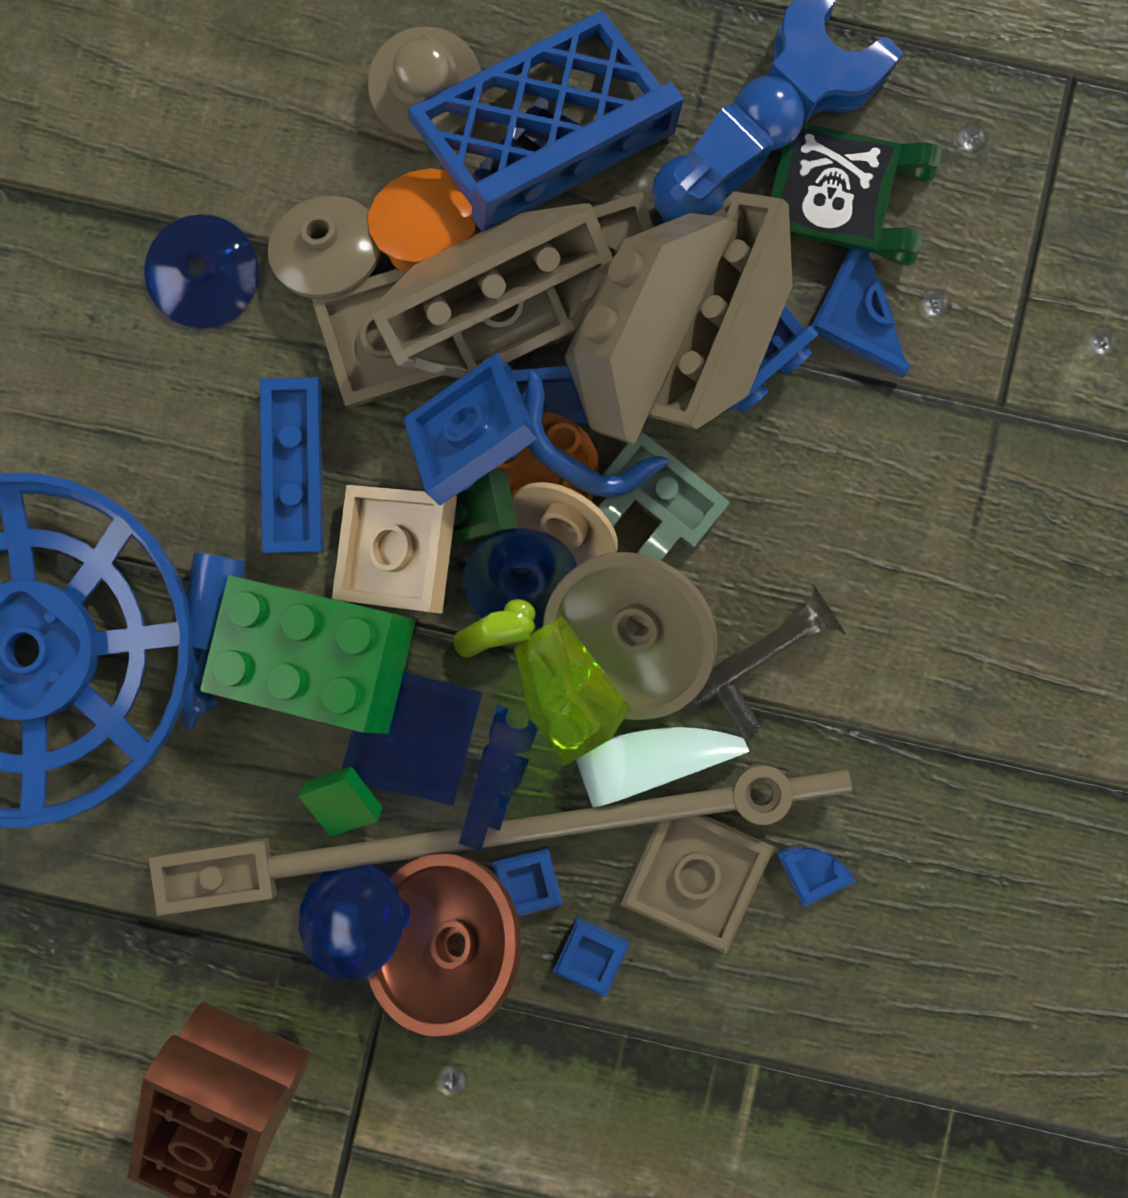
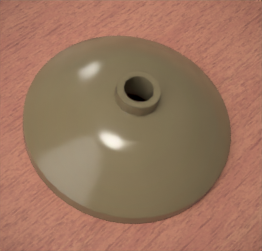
M616 552L599 555L582 562L572 569L557 585L548 601L544 616L543 633L547 654L562 682L586 704L615 717L647 720L663 717L680 710L689 704L703 689L715 664L718 645L717 631L714 618L706 600L694 584L682 573L665 562L650 556L630 552ZM639 615L647 621L648 627L643 628L636 625L632 616Z

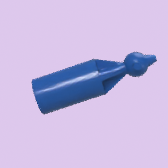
M197 552L193 553L186 591L193 627V668L186 701L181 710L185 729L193 730L200 716L204 715L209 709L214 710L217 706V699L212 698L210 693L200 691L228 575L243 578L246 561Z

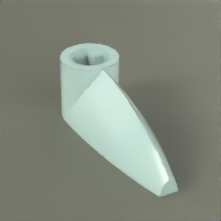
M673 727L615 736L574 751L573 754L592 808H596L749 752L742 737L707 729Z

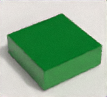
M352 766L304 782L298 795L330 837L377 822L383 808Z

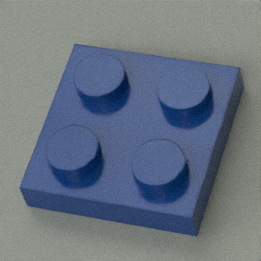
M498 353L492 355L403 418L425 492L439 506L459 492L471 487L475 481L509 458L518 455L525 447L538 439L511 368Z

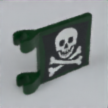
M803 124V128L796 139L782 148L771 197L784 199L789 204L790 236L874 253L896 264L910 266L915 263L921 249L922 233L911 228H883L895 172L897 170L918 181H932L940 165L942 149L938 145L931 143L900 144Z

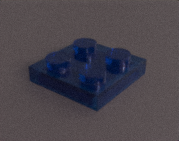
M404 671L389 734L363 733L352 730L342 769L352 766L366 784L453 806L484 692Z

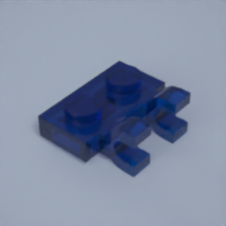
M499 705L496 706L489 729L490 742L488 746L485 745L481 756L477 782L458 843L480 851L488 829L492 828L498 831L501 829L511 797L500 794V792H512L521 785L529 759L516 754L524 753L532 748L542 719L530 716L526 727L521 729L513 728L506 722L508 708Z

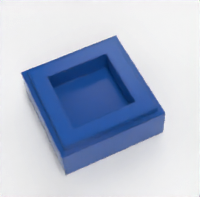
M549 846L492 861L494 873L509 892L518 916L563 905Z
M576 916L553 967V973L606 997L630 945L629 940Z

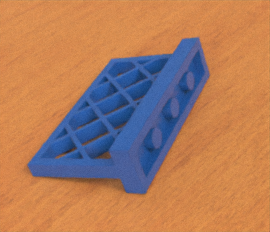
M602 10L408 108V119L471 204V218L482 232L519 213L535 209L673 135L676 131L684 98L671 82L663 86L659 84ZM598 34L611 51L609 61L577 54V45ZM542 62L565 67L561 85L528 78L530 68ZM572 69L605 76L602 93L598 94L568 87ZM611 78L636 83L644 95L632 101L608 96ZM493 87L516 91L513 110L480 103L482 93ZM524 93L556 100L557 105L554 118L549 119L520 112ZM564 102L597 109L596 120L585 126L560 121ZM444 112L468 117L463 136L439 131L430 119ZM481 119L508 125L504 145L471 138L475 120ZM516 127L549 134L547 146L535 152L512 147ZM453 150L459 151L458 157ZM467 153L500 160L498 171L476 182L464 166Z

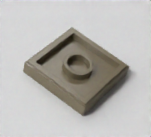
M708 815L656 822L623 893L620 905L723 953H727L774 847Z

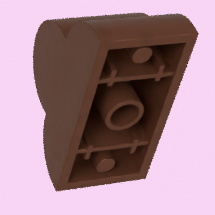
M204 1001L201 1002L191 1014L179 1036L172 1035L165 1042L143 1077L127 1178L169 1198H248L267 1156L271 1142L298 1088L311 1051Z

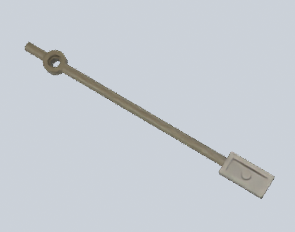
M755 764L742 770L736 777L733 786L727 788L271 856L269 838L155 854L148 859L156 914L161 916L273 899L277 896L275 879L420 858L432 854L460 852L738 810L746 820L754 824L769 825L782 819L789 811L793 801L852 793V785L848 769L787 778L773 766ZM761 782L769 784L771 788L769 800L765 803L753 802L750 796L752 787Z

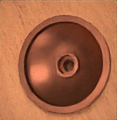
M432 854L420 857L404 865L381 888L370 909L366 923L364 962L367 977L376 999L386 1013L398 1024L412 1032L426 1036H453L465 1033L480 1026L498 1010L515 981L521 957L520 922L509 892L500 879L487 867L475 860L459 855ZM462 936L465 938L463 954L459 950V941Z

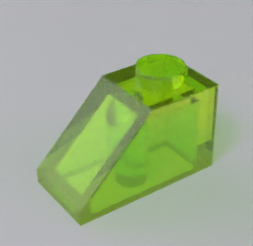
M562 616L557 617L514 647L530 719L566 765L613 737L631 707Z

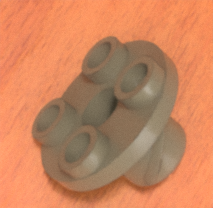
M422 26L410 28L397 33L387 40L374 56L368 74L369 98L377 117L390 132L404 140L429 147L408 119V108L481 72V68L471 48L455 34L436 27ZM444 112L430 120L439 131L459 134L465 129L468 117Z

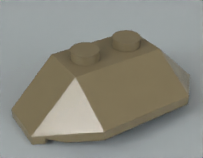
M733 191L722 202L723 208L711 215L730 218L736 223V226L648 414L649 417L698 429L748 396L793 287L789 204L784 199Z
M590 203L522 212L413 265L370 309V313L397 366L410 369L415 367L435 374L461 378L495 353H498L508 363L575 330L595 295L603 273H607L613 257Z
M688 213L624 239L613 250V259L606 274L603 273L595 295L586 309L565 354L590 429L635 445L736 226V223L730 218Z

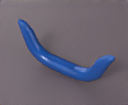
M530 371L524 404L538 439L527 447L535 459L546 468L593 496L614 498L633 492L653 474L668 465L669 460L667 458L654 456L640 460L619 475L607 476L593 471L576 458L556 447L549 441L542 426L545 401L542 380L535 371Z

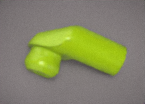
M515 599L509 601L505 605L504 611L491 613L457 632L453 639L454 648L461 656L471 658L488 648L524 641L535 629L533 622L536 613L535 609L529 602Z

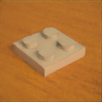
M346 485L332 599L442 614L457 496L452 497L439 506L425 491Z

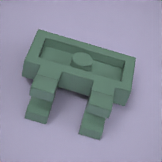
M641 431L635 445L628 443L603 475H619L640 460L654 456L667 458L669 460L668 465L653 474L633 492L614 498H606L598 508L605 514L613 528L633 503L659 523L658 528L637 554L650 556L661 561L677 540H680L692 550L730 502Z

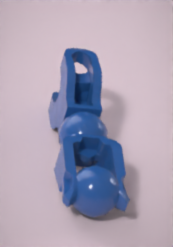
M794 0L786 9L783 22L777 30L773 47L775 60L772 62L767 76H760L743 86L735 97L733 104H727L720 110L688 155H680L665 163L655 176L652 196L655 208L659 213L658 223L661 225L688 213L713 215L722 209V202L725 198L755 176L761 165L766 161L770 151H776L795 140L803 128V124L813 115L825 111L837 114L858 110L892 74L904 52L888 37H881L876 43L863 51H845L834 45L825 32V23L831 16L836 0Z

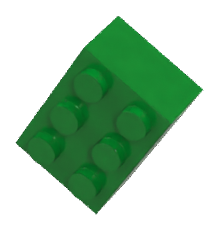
M228 575L200 691L363 733L389 734L416 620L381 610Z

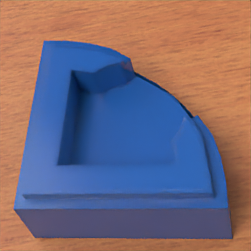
M796 846L776 852L803 907L856 882L851 872L839 860L820 849Z

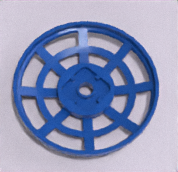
M0 473V510L5 530L0 532V552L8 550L12 581L0 584V717L10 720H22L23 755L0 752V771L22 773L20 808L0 807V828H27L67 820L100 806L127 788L153 762L172 734L186 701L193 668V627L187 596L174 564L157 538L133 513L108 496L68 479L38 473ZM23 494H45L71 499L100 511L113 521L96 547L92 548L87 543L63 533L42 529H29ZM131 537L145 549L160 572L173 604L176 622L145 626L143 614L135 593L123 574L113 565ZM33 547L58 550L79 559L84 564L65 589L38 582ZM102 579L109 585L119 601L126 619V629L97 632L90 614L83 606ZM31 634L39 644V655L33 664L23 667L15 659L14 647L20 637ZM178 646V664L171 697L159 725L147 741L125 719L132 709L142 686L147 662V650ZM129 652L125 681L117 700L111 706L90 686L97 668L99 655ZM74 704L96 724L89 733L74 743L48 752V717L59 714ZM108 738L131 759L118 774L96 789L66 802L46 806L47 770L60 768L83 758L101 746Z

